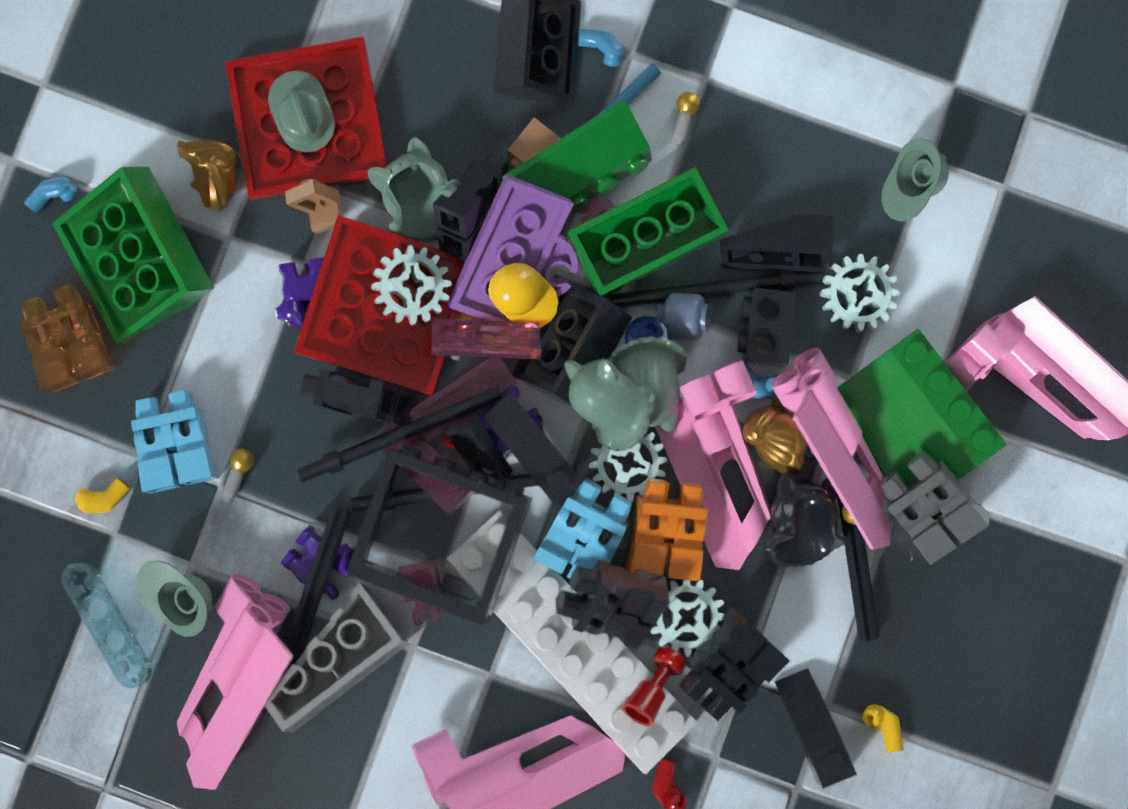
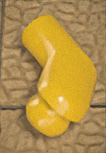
M117 477L104 492L89 491L88 488L79 490L75 495V502L78 508L87 514L108 513L114 509L131 488Z
M869 705L862 714L865 725L871 726L883 733L886 752L903 751L904 746L898 716L881 705Z

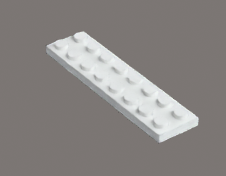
M500 510L446 559L448 564L480 598L508 520ZM520 533L493 612L643 774H647L698 722L664 686L662 690L665 693V699L651 727L636 723L622 711L621 705L637 685L643 680L650 681L653 674L627 646H624V643L618 637L605 633L592 635L586 631L583 633L574 631L571 618L556 614L555 599L561 590L572 593L576 592L571 590V586L556 571L533 560L537 550Z

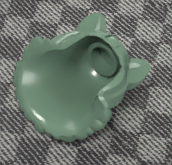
M414 137L408 144L406 154L397 157L385 168L371 167L368 170V176L371 184L382 193L385 208L394 218L389 223V230L394 234L418 242H425L438 238L437 228L439 226H436L433 203L441 194L450 197L461 183L457 179H451L448 182L444 168L431 157L427 145L417 137Z
M642 337L637 340H631L627 344L619 346L607 360L611 361L617 370L632 380L635 385L653 389L652 393L655 395V402L653 405L654 410L649 418V427L659 425L663 430L673 432L678 421L677 405L680 398L678 374L685 370L687 355L684 353L685 350L682 346L665 337Z
M607 359L595 360L583 366L575 361L567 360L565 368L571 380L569 400L573 409L582 418L592 423V429L596 431L597 438L601 439L602 443L611 450L617 451L619 449V451H625L633 448L648 431L650 425L649 418L654 410L653 405L655 402V395L652 393L653 389L635 385L632 380L620 373L615 365Z

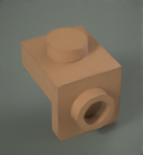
M316 179L303 180L298 186L285 191L287 205L309 213L312 232L319 234L333 228L337 215L343 216L339 190L320 183Z

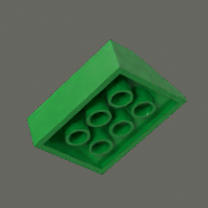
M149 166L120 167L52 223L117 345L131 340L192 306L214 289Z
M919 328L837 387L861 428L862 437L885 477L897 470L908 484L916 478L908 467V462L920 452L925 451L936 463L943 460L949 470L960 479L1007 445Z

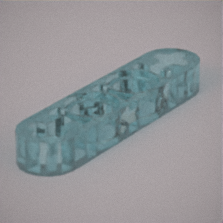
M88 563L68 565L62 573V585L115 678L121 686L134 689L145 685L152 675L150 661L99 573ZM75 571L86 572L88 577L84 579V584L88 590L97 588L98 593L88 595L81 600L80 595H85L87 592L82 585L73 584L72 580L76 578ZM96 599L104 601L107 606V613L100 620L92 618L89 613V606ZM113 630L122 632L125 637V644L119 651H114L107 645V636ZM131 649L134 655L128 656V660L133 666L140 665L142 668L138 673V681L135 677L128 679L126 673L130 670L126 660H121L120 662L116 660V657L127 654Z

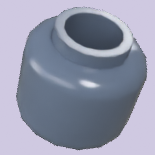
M671 293L668 295L665 304H659L657 324L663 326L668 338L696 340L702 336L703 332L709 331L711 306L705 303L701 295Z

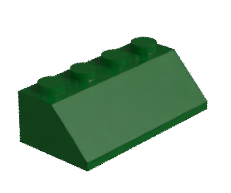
M623 99L508 172L507 175L571 199L573 207L570 213L576 214L585 209L589 201L599 194L605 195L613 191L619 182L630 174L635 176L644 171L649 162L652 161L650 146L628 104Z
M694 167L567 231V234L594 294L605 298L723 238L729 230L697 168Z

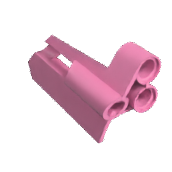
M743 360L679 387L683 397L677 405L678 421L674 431L667 432L659 425L655 426L680 486L681 482L700 484L703 487V505L708 509L703 540L715 567L740 570L771 518V510L734 408V405L757 395ZM731 459L738 462L754 499V503L742 523L720 475L724 463Z
M233 574L215 604V610L225 624L177 720L179 736L186 740L190 749L191 756L186 764L193 787L213 790L218 788L294 656L276 635L287 617L290 607L277 596L261 593V589L256 582L240 574ZM214 680L224 698L205 729L204 723L196 710Z

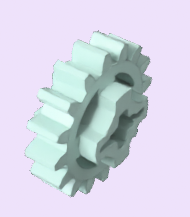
M408 245L404 255H402L398 248L392 251L394 260L384 256L381 259V263L385 269L374 270L373 275L380 278V282L373 283L371 289L381 293L374 301L376 304L385 302L387 305L383 312L385 316L392 311L397 313L395 321L397 323H400L404 316L408 317L410 325L416 324L417 316H421L423 321L427 322L431 320L429 310L439 314L442 308L438 301L447 302L449 300V296L442 292L443 289L451 286V281L442 279V275L448 271V268L441 267L438 269L436 263L440 257L436 255L428 259L426 257L427 248L425 247L419 254H414L413 246ZM403 263L400 277L388 279L391 270ZM419 264L426 267L432 274V277H427L419 270ZM410 273L411 277H413V282L420 284V287L414 291L413 297L410 294L409 288L402 285L409 279ZM434 292L431 301L426 306L420 308V297L424 293ZM390 294H396L404 301V307L395 303Z
M859 254L856 257L855 263L846 256L842 259L843 268L837 264L830 268L834 277L826 275L823 278V283L828 285L829 288L823 289L820 292V296L828 298L829 301L822 308L823 310L832 309L834 311L830 319L832 323L839 318L843 320V330H846L851 324H855L856 333H861L865 324H867L871 331L875 330L878 327L876 319L885 323L890 319L886 310L894 311L898 306L891 301V298L900 295L899 290L891 289V285L898 279L896 276L887 277L885 273L890 266L886 264L878 268L876 266L877 257L875 256L868 263L864 261L863 254ZM861 271L860 275L854 279L842 277L849 272ZM875 278L879 282L882 292L877 289L874 282ZM864 282L862 288H864L863 295L865 297L855 305L857 293L853 290ZM837 295L842 296L846 306L845 309L840 305ZM866 307L877 309L871 315L858 316L861 310Z
M653 432L641 438L640 442L634 445L633 448L625 451L609 450L602 443V440L597 438L602 447L601 449H591L590 453L598 457V459L589 463V468L598 469L599 473L592 480L594 482L602 480L605 483L601 490L603 494L612 489L614 490V495L621 496V494H626L627 499L633 502L634 493L638 492L639 495L643 496L648 478L665 477L666 473L658 468L659 465L667 463V458L658 457L657 454L664 446L663 444L654 446L651 443L655 436ZM641 444L649 451L652 464L643 460L639 452ZM627 454H632L634 456L633 462L644 469L639 467L637 469L631 468L628 473L622 471L623 465L613 458H625ZM604 462L613 466L617 474L615 483L607 476ZM638 474L648 477L637 486L627 487L629 479Z
M674 580L669 581L671 589L668 591L670 604L667 607L671 610V622L665 628L662 613L656 622L657 625L652 627L650 631L651 634L661 633L662 637L658 641L660 646L670 642L671 649L677 652L679 647L683 648L684 655L689 657L691 648L695 647L697 650L703 642L712 638L714 632H717L720 628L718 620H723L722 616L724 615L723 613H718L717 608L724 604V601H714L711 598L716 591L714 587L707 591L702 590L703 580L697 581L695 586H691L690 580H683L682 586H678ZM682 592H692L698 596L691 602H681L675 595ZM707 606H709L711 613L708 628L703 624V611ZM683 608L688 611L691 608H695V612L692 615L695 622L692 625L684 623L675 629L681 619V615L678 613L679 610ZM682 632H693L698 637L692 641L675 639Z

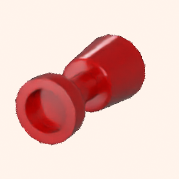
M659 647L654 655V662L658 668L650 681H641L621 705L622 711L640 725L651 727L654 724L665 699V693L662 690L670 675L678 676L686 667L684 664L685 658L669 647Z

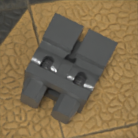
M922 451L908 462V467L916 476L915 479L907 484L896 470L883 478L880 486L889 499L888 510L895 516L903 529L908 532L912 542L927 562L932 565L956 549L958 540L963 544L989 526V513L965 490L959 479L949 470L943 460L936 463L925 451Z

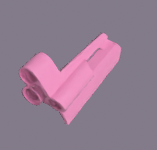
M1036 296L1024 301L1004 314H998L984 322L945 362L967 392L980 377L984 379L991 369L994 368L1083 439L1112 440L1128 434V380ZM1051 374L1097 417L1079 419L1045 389V377Z
M819 348L809 349L792 361V369L774 378L771 382V387L786 412L793 416L794 421L869 548L878 549L890 546L891 522L882 508L887 497L880 486L884 476L862 437L861 428L836 387L837 377ZM855 451L870 475L868 480L865 479L853 458Z
M568 716L465 759L461 758L446 729L412 745L414 755L424 773L425 782L435 803L438 806L445 803L449 809H551L623 772L626 755L606 734L573 716ZM557 735H562L574 742L524 769L521 768L520 756L522 753Z

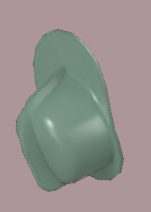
M292 71L278 77L270 87L268 102L280 135L287 145L297 151L306 153L318 151L328 144L335 128L333 112L322 86L315 77L306 72Z
M917 138L904 145L885 181L882 190V205L885 213L891 219L902 222L918 216L927 205L930 197L942 191L948 181L949 170L946 156L940 153L930 140Z
M159 560L146 563L140 568L136 576V586L140 597L175 633L189 637L203 631L207 623L208 614L214 608L211 590L206 582L194 575H184L171 564Z

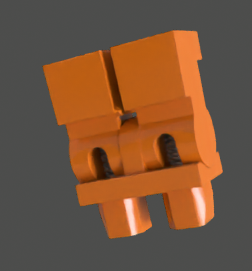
M648 478L643 496L637 495L632 535L629 551H626L624 566L631 573H635L639 569L662 576L664 572L668 578L700 581L703 560L702 544L708 509L703 505V487L697 483L681 482L679 499H668L669 482L662 479Z

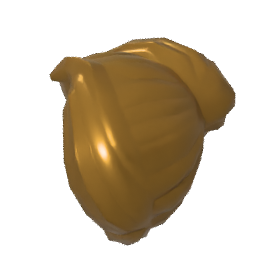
M212 139L193 142L178 141L177 150L179 157L189 162L193 170L195 180L191 182L190 186L200 194L201 202L205 207L222 211L235 195L238 185L236 171L240 167L241 159L236 150L222 141Z
M778 397L772 399L771 405L757 408L748 415L742 433L745 441L756 447L761 460L768 466L778 470L780 473L799 474L805 464L803 453L808 444L793 417L784 412L783 405Z

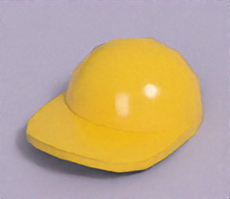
M512 263L496 271L491 278L488 288L490 300L500 312L520 327H543L551 322L556 315L558 307L557 293L552 285L533 267L524 263Z

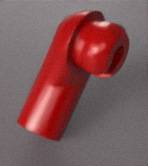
M662 758L658 763L652 792L663 809H685L687 806L686 797L681 794L673 783L677 763Z

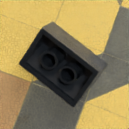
M501 0L494 92L525 101L574 103L581 0Z
M571 286L565 293L557 297L558 307L556 315L548 324L536 328L511 374L515 379L569 407H572L569 400L571 380L566 372L565 362L572 360L583 366L595 360L610 358L632 319L630 315L608 299Z

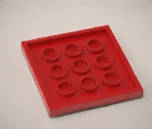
M364 37L225 62L247 194L251 201L285 195V191L298 186L301 181L307 179H316L327 186L369 179L368 170L371 167L385 168L388 166ZM301 71L315 77L322 86L333 112L335 121L333 136L328 144L318 151L306 153L297 151L287 145L280 135L268 102L270 87L278 77L287 72Z
M337 215L294 353L432 396L458 311L449 308L447 302L438 301L442 311L436 314L429 310L431 320L424 322L421 316H417L416 324L410 325L408 317L404 316L402 321L397 323L395 322L397 313L392 311L385 316L383 314L387 307L385 302L376 304L374 301L381 293L371 289L373 283L380 282V278H377L373 273L375 269H385L381 263V259L384 256L394 260L392 255L394 249L398 248L402 255H404L408 245L413 246L414 254H419L425 247L427 248L426 257L428 259L436 255L440 257L436 263L438 269L441 267L448 268V271L442 275V279L451 281V286L443 289L442 292L450 297L465 261L442 252L439 248ZM403 263L391 270L388 279L400 277ZM419 264V270L427 277H432L430 271ZM411 273L409 274V279L402 284L403 287L409 288L412 297L414 291L420 287L419 283L413 282ZM434 292L424 293L420 297V308L426 306L431 301ZM390 294L395 303L404 307V301L396 294Z

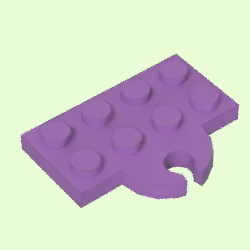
M505 174L447 302L449 308L514 330L517 324L509 320L495 307L490 300L488 292L490 280L496 271L512 263H524L533 267L552 285L557 293V297L565 293L571 287L570 282L563 277L558 279L550 278L549 273L554 266L559 264L567 266L571 273H578L577 254L568 240L560 235L573 207L571 199Z

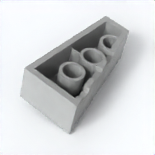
M360 582L351 592V596L342 607L335 611L325 628L317 637H314L306 647L307 650L295 664H292L279 680L265 707L283 732L294 733L409 644L368 586Z

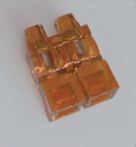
M65 285L53 291L59 306L55 309L48 311L45 301L41 297L22 302L25 320L19 322L33 358L32 364L40 389L49 393L82 382L81 378L88 380L116 369L113 358L106 349L90 304L81 299L76 288L72 285Z

